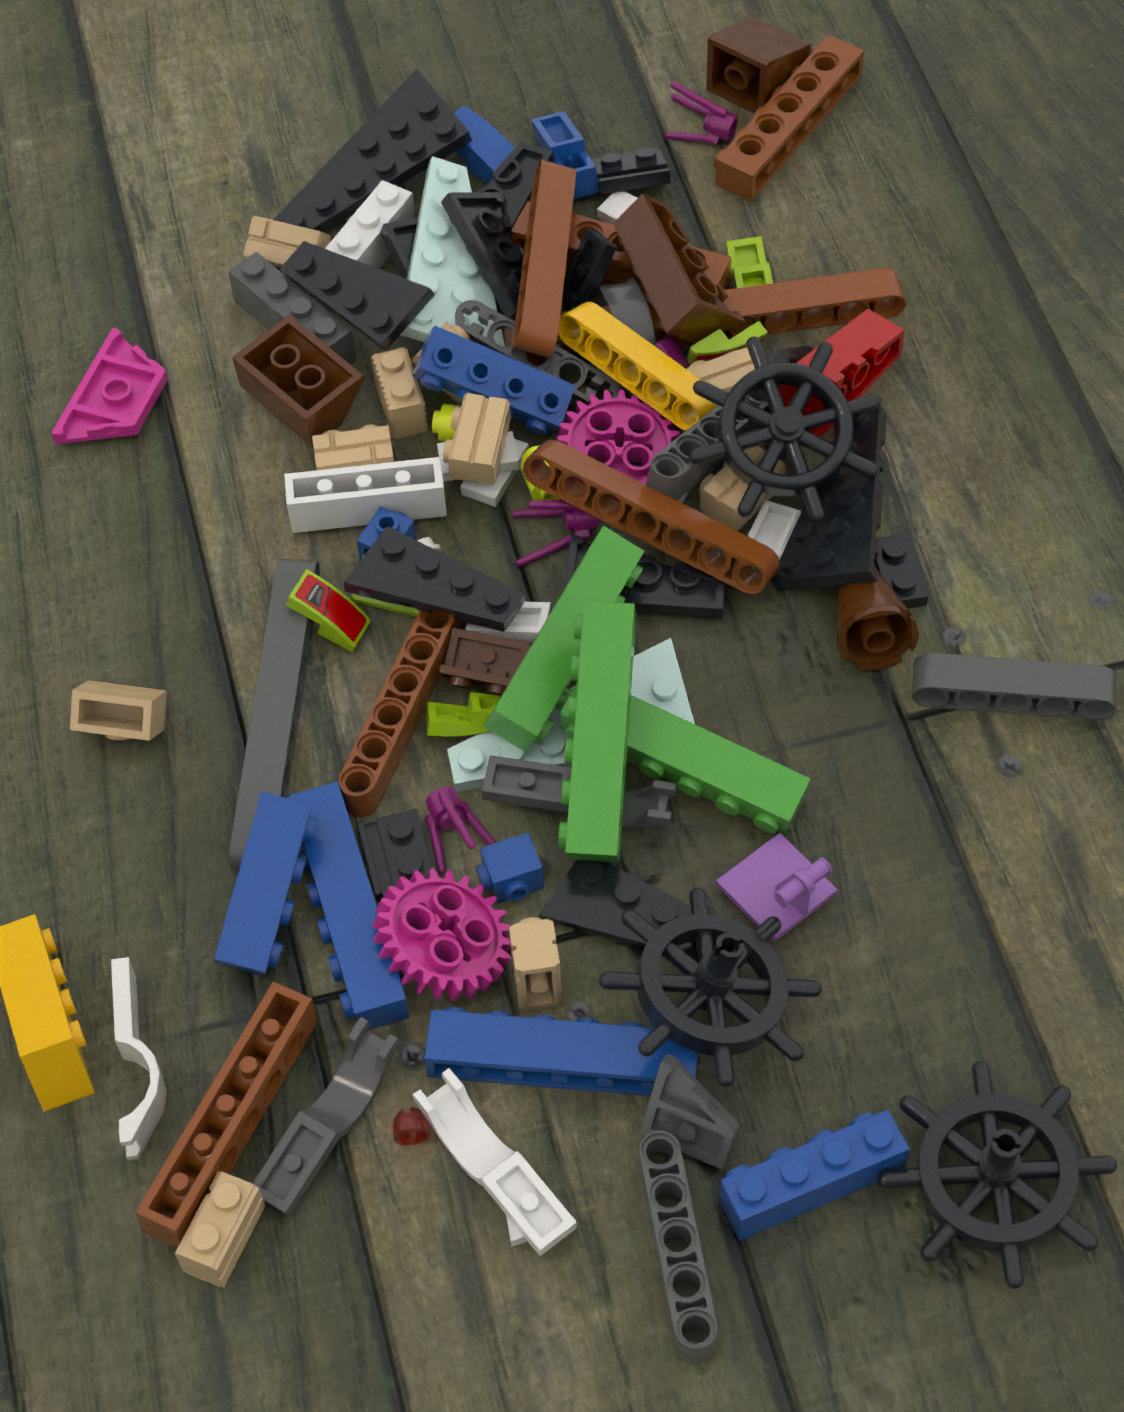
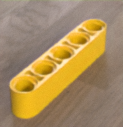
M585 302L560 316L558 336L567 346L679 428L686 431L718 406L694 393L693 384L701 379L597 304Z

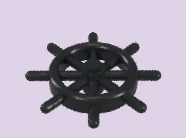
M752 336L747 340L746 346L755 369L743 376L729 393L703 380L696 381L693 384V391L696 395L721 406L722 409L718 421V442L693 449L689 453V460L694 464H700L724 457L733 473L748 485L737 508L739 515L742 517H748L752 514L762 493L775 496L802 495L812 521L820 523L825 519L826 515L817 489L829 482L842 465L869 478L877 476L879 472L877 464L849 450L853 440L852 416L879 408L882 403L881 398L877 394H870L847 402L837 385L823 374L833 353V347L828 342H823L818 346L809 366L787 362L769 364L761 340L756 336ZM778 385L798 387L788 407L784 404ZM762 389L771 413L745 400L753 393ZM812 394L826 407L825 409L802 415ZM736 415L744 417L763 428L736 435ZM833 423L835 430L834 443L807 430ZM767 443L765 453L759 465L754 463L743 451ZM800 445L827 458L816 468L809 470ZM788 457L794 475L773 473L778 461H783Z
M699 887L692 889L689 894L692 915L675 918L658 929L634 910H626L622 913V923L645 941L646 946L639 959L636 973L603 972L599 977V984L604 989L636 990L638 1000L645 1015L655 1026L638 1044V1050L641 1055L645 1057L653 1055L669 1039L687 1050L713 1056L717 1081L723 1087H730L735 1082L732 1055L754 1049L765 1040L791 1061L798 1062L803 1058L804 1049L801 1045L778 1028L777 1024L786 1008L788 996L817 997L822 992V986L816 980L787 979L781 960L774 949L767 943L781 928L779 918L770 916L753 931L735 920L709 914L706 892ZM696 942L699 963L682 950L679 945ZM662 956L685 975L659 974L660 958ZM748 963L758 978L738 977V970ZM665 992H688V996L675 1007ZM739 995H764L765 1006L762 1013ZM724 1007L745 1024L727 1027ZM699 1009L706 1010L709 1025L695 1021L691 1017Z
M977 1061L972 1066L975 1095L955 1102L939 1115L910 1095L901 1098L899 1101L900 1109L927 1130L921 1144L917 1168L881 1171L877 1176V1182L885 1189L919 1187L928 1211L940 1225L920 1250L923 1260L927 1262L935 1261L954 1238L976 1248L1001 1251L1006 1284L1012 1289H1017L1024 1283L1019 1250L1041 1242L1056 1229L1087 1252L1094 1251L1098 1247L1099 1241L1096 1235L1068 1215V1212L1077 1192L1079 1176L1111 1174L1116 1171L1117 1162L1115 1158L1107 1155L1076 1157L1074 1147L1068 1135L1054 1119L1071 1099V1090L1067 1086L1060 1085L1056 1087L1043 1104L1038 1107L1027 1100L1015 1096L994 1094L988 1064L984 1061ZM980 1121L984 1148L981 1149L958 1130L966 1125ZM998 1121L1011 1123L1020 1127L1021 1130L1018 1133L1010 1129L999 1130ZM1037 1139L1052 1158L1021 1161L1023 1155ZM943 1144H946L971 1164L938 1166V1155ZM1057 1178L1056 1192L1053 1199L1050 1201L1024 1180ZM975 1183L958 1205L951 1200L943 1185ZM1010 1194L1037 1215L1026 1221L1015 1223ZM988 1197L992 1198L996 1224L972 1217Z

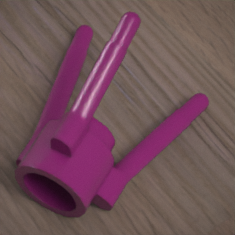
M673 81L670 83L671 88L685 96L682 97L673 93L671 94L672 100L706 116L703 129L708 131V134L667 132L665 134L666 138L707 142L718 146L720 139L726 142L732 139L738 124V115L728 112V109L715 105L677 82Z
M563 500L530 501L528 506L532 509L514 510L511 513L514 518L562 515L565 529H572L573 535L584 537V540L590 539L589 530L598 529L599 519ZM571 535L518 559L516 565L518 567L524 566L570 545Z
M451 786L438 788L426 798L425 804L430 814L424 820L430 831L434 857L440 875L446 873L439 833L440 827L445 831L457 829L468 848L474 849L476 843L464 823L466 819L487 846L497 843L472 813L468 803L460 800L455 788Z

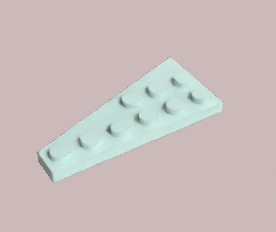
M433 156L428 164L407 279L431 288L435 296L400 334L422 342L425 341L427 334L434 326L441 327L445 322L450 326L455 324L456 309L467 300L479 301L497 311L493 292L484 281L481 271L467 251L466 245L455 226L451 223L441 203L450 192H472L467 168ZM473 311L470 316L463 314L466 326L470 327L472 323L484 327L482 336L487 337L489 327L494 321L489 320L488 326H485L478 321L477 312ZM499 329L494 333L493 339L499 346L505 347L502 330Z
M671 638L635 655L633 659L631 695L695 724ZM553 708L548 718L554 721V724L542 743L534 740L526 752L492 731L477 734L447 749L456 792L483 787L490 755L572 767V763H565V744L568 737L560 729L561 711Z

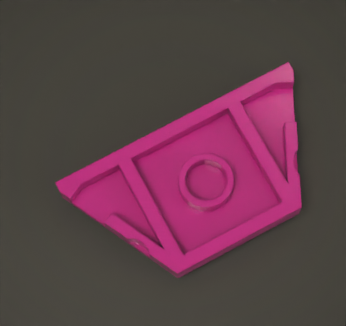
M112 328L51 432L54 443L64 444L138 435L168 381L166 370L155 360L147 358L146 353L140 347L130 345L123 338L120 330Z

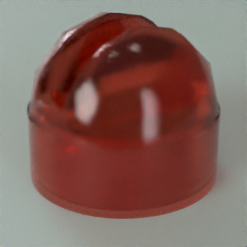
M410 1107V1113H405L403 1109L398 1111L393 1120L394 1141L400 1145H416L429 1139V1122L420 1109Z

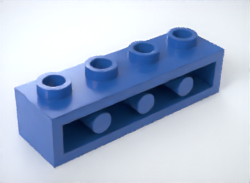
M434 326L427 334L412 373L413 377L420 379L422 386L434 391L444 389L456 394L455 398L461 403L463 402L464 395L467 393L483 395L485 398L507 399L510 402L511 420L513 418L525 423L527 430L538 435L552 434L559 429L576 386L438 326Z
M261 791L214 957V964L265 977L268 967L276 969L283 943L275 941L279 924L288 927L295 902L288 900L287 895L291 883L300 884L306 862L305 859L298 858L302 841L311 843L317 818L310 817L312 804Z
M889 1110L876 1115L873 1112H867L853 1119L848 1127L836 1132H833L831 1129L821 1131L812 1136L808 1143L793 1150L791 1147H784L771 1153L765 1162L753 1167L745 1164L730 1170L725 1175V1178L721 1180L719 1201L738 1240L741 1241L877 1183V1176L881 1171L905 1169L910 1149Z

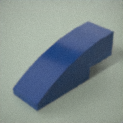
M464 105L455 111L454 114L469 131L472 141L454 153L466 160L467 170L489 184L493 179L492 173L511 154L515 147L486 120Z
M562 111L531 119L532 128L539 147L553 151L555 156L554 163L576 169L573 199L599 193L596 166L585 151L583 137L566 113Z

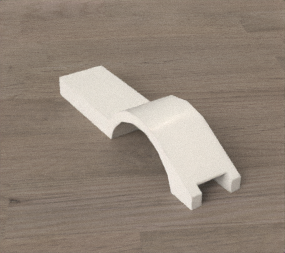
M129 957L111 959L115 1042L123 1060L136 1062L150 1072V1085L145 1099L132 1113L119 1119L121 1146H126L127 1160H134L140 1158L164 1113L167 1091L154 1054L139 1039L136 975Z
M448 1068L442 1073V1078L446 1082L444 1086L429 1097H426L421 1090H418L413 1094V1099L456 1162L472 1179L486 1189L539 1256H542L577 1228V1222L518 1151L508 1148L492 1132L471 1102L464 1085Z

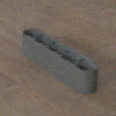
M762 389L753 393L745 400L771 413ZM721 406L715 407L651 459L645 485L678 500L725 462L724 457L700 464H694L689 460V453L693 449L718 442V421L722 409ZM736 415V435L763 428L744 417Z
M925 653L916 657L913 662L912 698L915 703L932 708L1103 720L1113 716L1116 712V677L1112 669L1101 665Z
M653 1131L648 1133L639 1145V1171L673 1344L677 1355L683 1361L690 1364H701L708 1361L716 1349L717 1321L680 1144L677 1138L669 1132ZM663 1153L668 1155L671 1160L665 1164H655L648 1158L653 1154ZM663 1196H673L680 1203L672 1208H665L657 1200ZM673 1239H681L689 1247L684 1251L674 1252L669 1250L665 1244ZM682 1283H690L698 1289V1292L691 1297H682L674 1289ZM698 1328L703 1330L708 1338L701 1343H691L683 1337V1334L689 1329Z

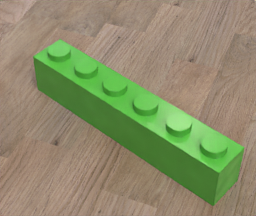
M603 526L485 722V728L525 752L534 740L540 743L544 741L554 724V721L548 718L553 708L561 711L572 692V689L567 687L571 679L572 656L580 655L581 639H574L575 615L583 614L584 601L624 603L626 598L620 595V592L624 586L631 589L643 570L642 567L637 565L644 553L643 549L607 527Z
M584 601L583 614L575 615L574 639H581L580 655L572 656L571 680H578L577 696H570L568 703V721L575 722L574 738H566L565 763H572L571 780L564 779L562 785V805H569L568 822H560L558 841L559 847L566 848L565 853L569 860L620 862L637 615L635 604Z
M578 681L570 696H577ZM631 695L627 761L639 766L642 773L653 779L659 780L663 777L673 783H677L678 789L689 796L699 797L701 795L714 801L716 807L727 814L738 815L739 813L754 820L753 823L765 832L787 834L807 793L811 778ZM568 698L560 713V729L564 731L568 738H574L575 722L568 721Z

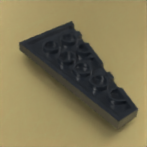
M416 69L273 220L324 233L352 216L382 180L395 186L402 185L426 170L432 156L443 159L471 142L470 133L420 71Z
M882 406L875 410L852 416L853 440L849 450L877 464L879 468L877 476L869 478L842 465L829 482L817 489L825 510V519L820 523L812 521L807 507L804 505L779 560V569L770 580L778 591L877 582L878 571L874 567V559L879 556L876 531L881 525L883 485L879 481V473L884 471L881 447L885 444L887 413Z

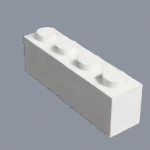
M382 180L325 249L379 269L390 255L380 235V230L385 223L415 218L413 192ZM307 292V294H308L309 296H311L314 300H316L320 305H322V306H323L326 310H328L331 314H333V315H335V316H337V317H340V316H338L336 313H334L332 310H330L328 307H326L324 304H322L320 301H318L316 298H314L312 295H310V294Z
M440 457L284 474L286 503L292 533L368 525L379 507L392 512H401L412 520L447 516Z

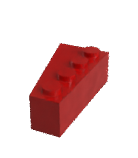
M869 309L865 310L824 341L832 345L833 353L823 374L837 385L847 402L860 398L902 354L905 329ZM818 347L799 360L797 364L809 366ZM779 385V390L786 407L789 406L798 387ZM812 394L802 415L822 410L826 407ZM826 424L807 431L823 437L834 424Z

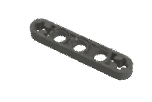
M467 300L457 307L455 325L461 327L469 335L471 341L559 379V371L563 367L573 366L578 369L580 379L574 383L576 386L571 397L574 400L581 401L588 406L589 394L596 396V392L589 387L586 388L585 393L580 392L587 375L592 377L590 386L598 390L606 386L609 388L612 398H617L620 389L614 379L556 345L551 357L544 364L537 366L528 362L526 351L514 349L512 345L508 347L499 346L493 339L494 333L499 329L506 328L514 334L515 322L476 300ZM473 311L477 312L478 321L485 326H488L489 320L494 321L489 327L487 337L482 336L484 327L472 323L470 327L466 326L463 314L470 316Z

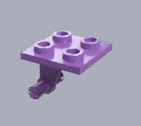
M778 833L716 880V885L757 927L770 916L779 918L781 928L770 939L772 943L830 900L838 891L825 877L832 872L830 864L822 857L811 864L781 833Z

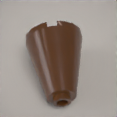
M879 571L877 582L838 585L837 646L843 660L856 663V667L864 671L882 670L901 662V655L909 648L911 652L914 650L919 638L916 620Z

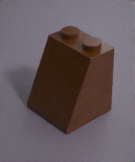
M755 17L712 33L708 37L706 90L755 114L759 107H764L771 99L775 89L778 86H783L790 78L793 69L797 65L801 66L808 58L811 44Z

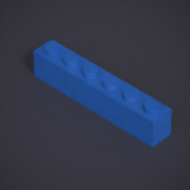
M338 781L289 795V799L312 804L310 817L317 818L311 843L302 841L298 858L306 860L303 872L310 871L313 882L306 884L312 908L321 906L324 918L317 920L323 944L332 943L335 955L328 956V961L334 981L343 980L346 992L339 994L346 1020L355 1018L357 1023L359 1018L362 1017L368 1020L370 1023L368 1030L410 1018L398 971L392 973L388 971L393 960L392 958H379L378 955L384 945L373 942V938L378 929L372 927V923L378 914L375 912L377 905Z
M449 1007L443 1011L431 1010L424 1060L427 1077L443 1079L442 1073L450 1068L459 1080L651 1096L660 1063L666 1054L674 1056L696 1079L698 1053L687 1050L668 1039L653 1055L649 1057L641 1055L638 1050V1044L654 1028L645 1027L637 1022H624L620 1025L601 1024L599 1021L591 1018L564 1021L556 1020L552 1016L543 1014L527 1018L515 1017L503 1011L479 1014L468 1013L462 1008Z

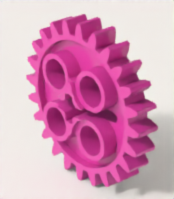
M620 389L617 398H612L610 392L604 390L603 400H598L595 395L589 394L588 406L581 401H577L576 413L572 411L566 412L565 423H560L559 425L560 436H557V441L595 460L604 461L605 465L646 484L651 459L679 437L680 431L673 430L674 423L664 419L663 415L653 410L645 402H639V398L633 394L631 399H627L624 389ZM596 427H602V428H605V429H607V430H605V431H598V430H596V429H594V428H596ZM633 430H641L645 433L638 434L633 432ZM637 462L641 463L644 466L636 467L631 465V463Z
M434 868L430 869L426 878L418 870L414 871L410 880L403 876L400 877L396 886L390 885L375 911L378 914L372 923V927L378 929L373 942L384 945L378 955L379 958H392L393 960L388 971L392 973L402 970L405 973L401 984L406 985L414 980L418 982V994H421L426 987L432 988L434 999L438 1000L445 990L448 992L451 1000L456 1001L462 991L470 999L473 998L478 989L485 992L492 981L496 982L511 958L508 954L511 949V943L507 936L509 935V927L512 925L501 923L506 915L505 910H493L492 906L497 899L495 896L485 899L481 896L484 888L482 884L471 889L468 887L469 877L465 875L460 882L454 881L452 870H448L443 879L439 878Z

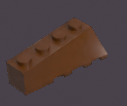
M641 194L613 223L620 237L618 239L619 244L628 253L633 263L632 270L641 279L647 291L645 296L649 303L655 307L660 318L659 325L669 336H677L692 342L705 338L718 329L724 332L740 327L746 322L739 311L731 312L724 301L729 296L721 285L715 286L704 272L709 266L702 256H699L692 248L686 246L691 240L666 203Z

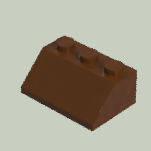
M291 315L286 316L232 357L240 386L312 447H314L312 436L322 435L329 430H336L342 425L364 382V375Z

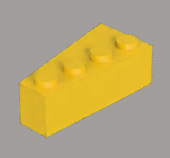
M36 914L0 926V988L20 1059L42 1110L45 1112L94 1094L95 1091L81 1051V1047L87 1045L78 1020L72 1022L70 1017L77 1014L69 989H61V985L67 983V979L60 959L52 960L51 954L58 952L50 928L42 930Z

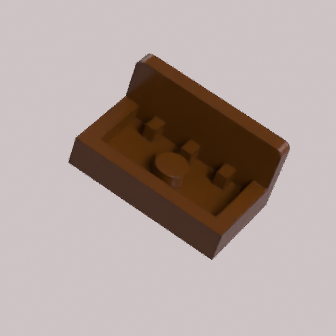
M452 628L445 664H440L438 673L448 678V685L464 689H471L472 683L487 685L486 692L501 696L532 644Z

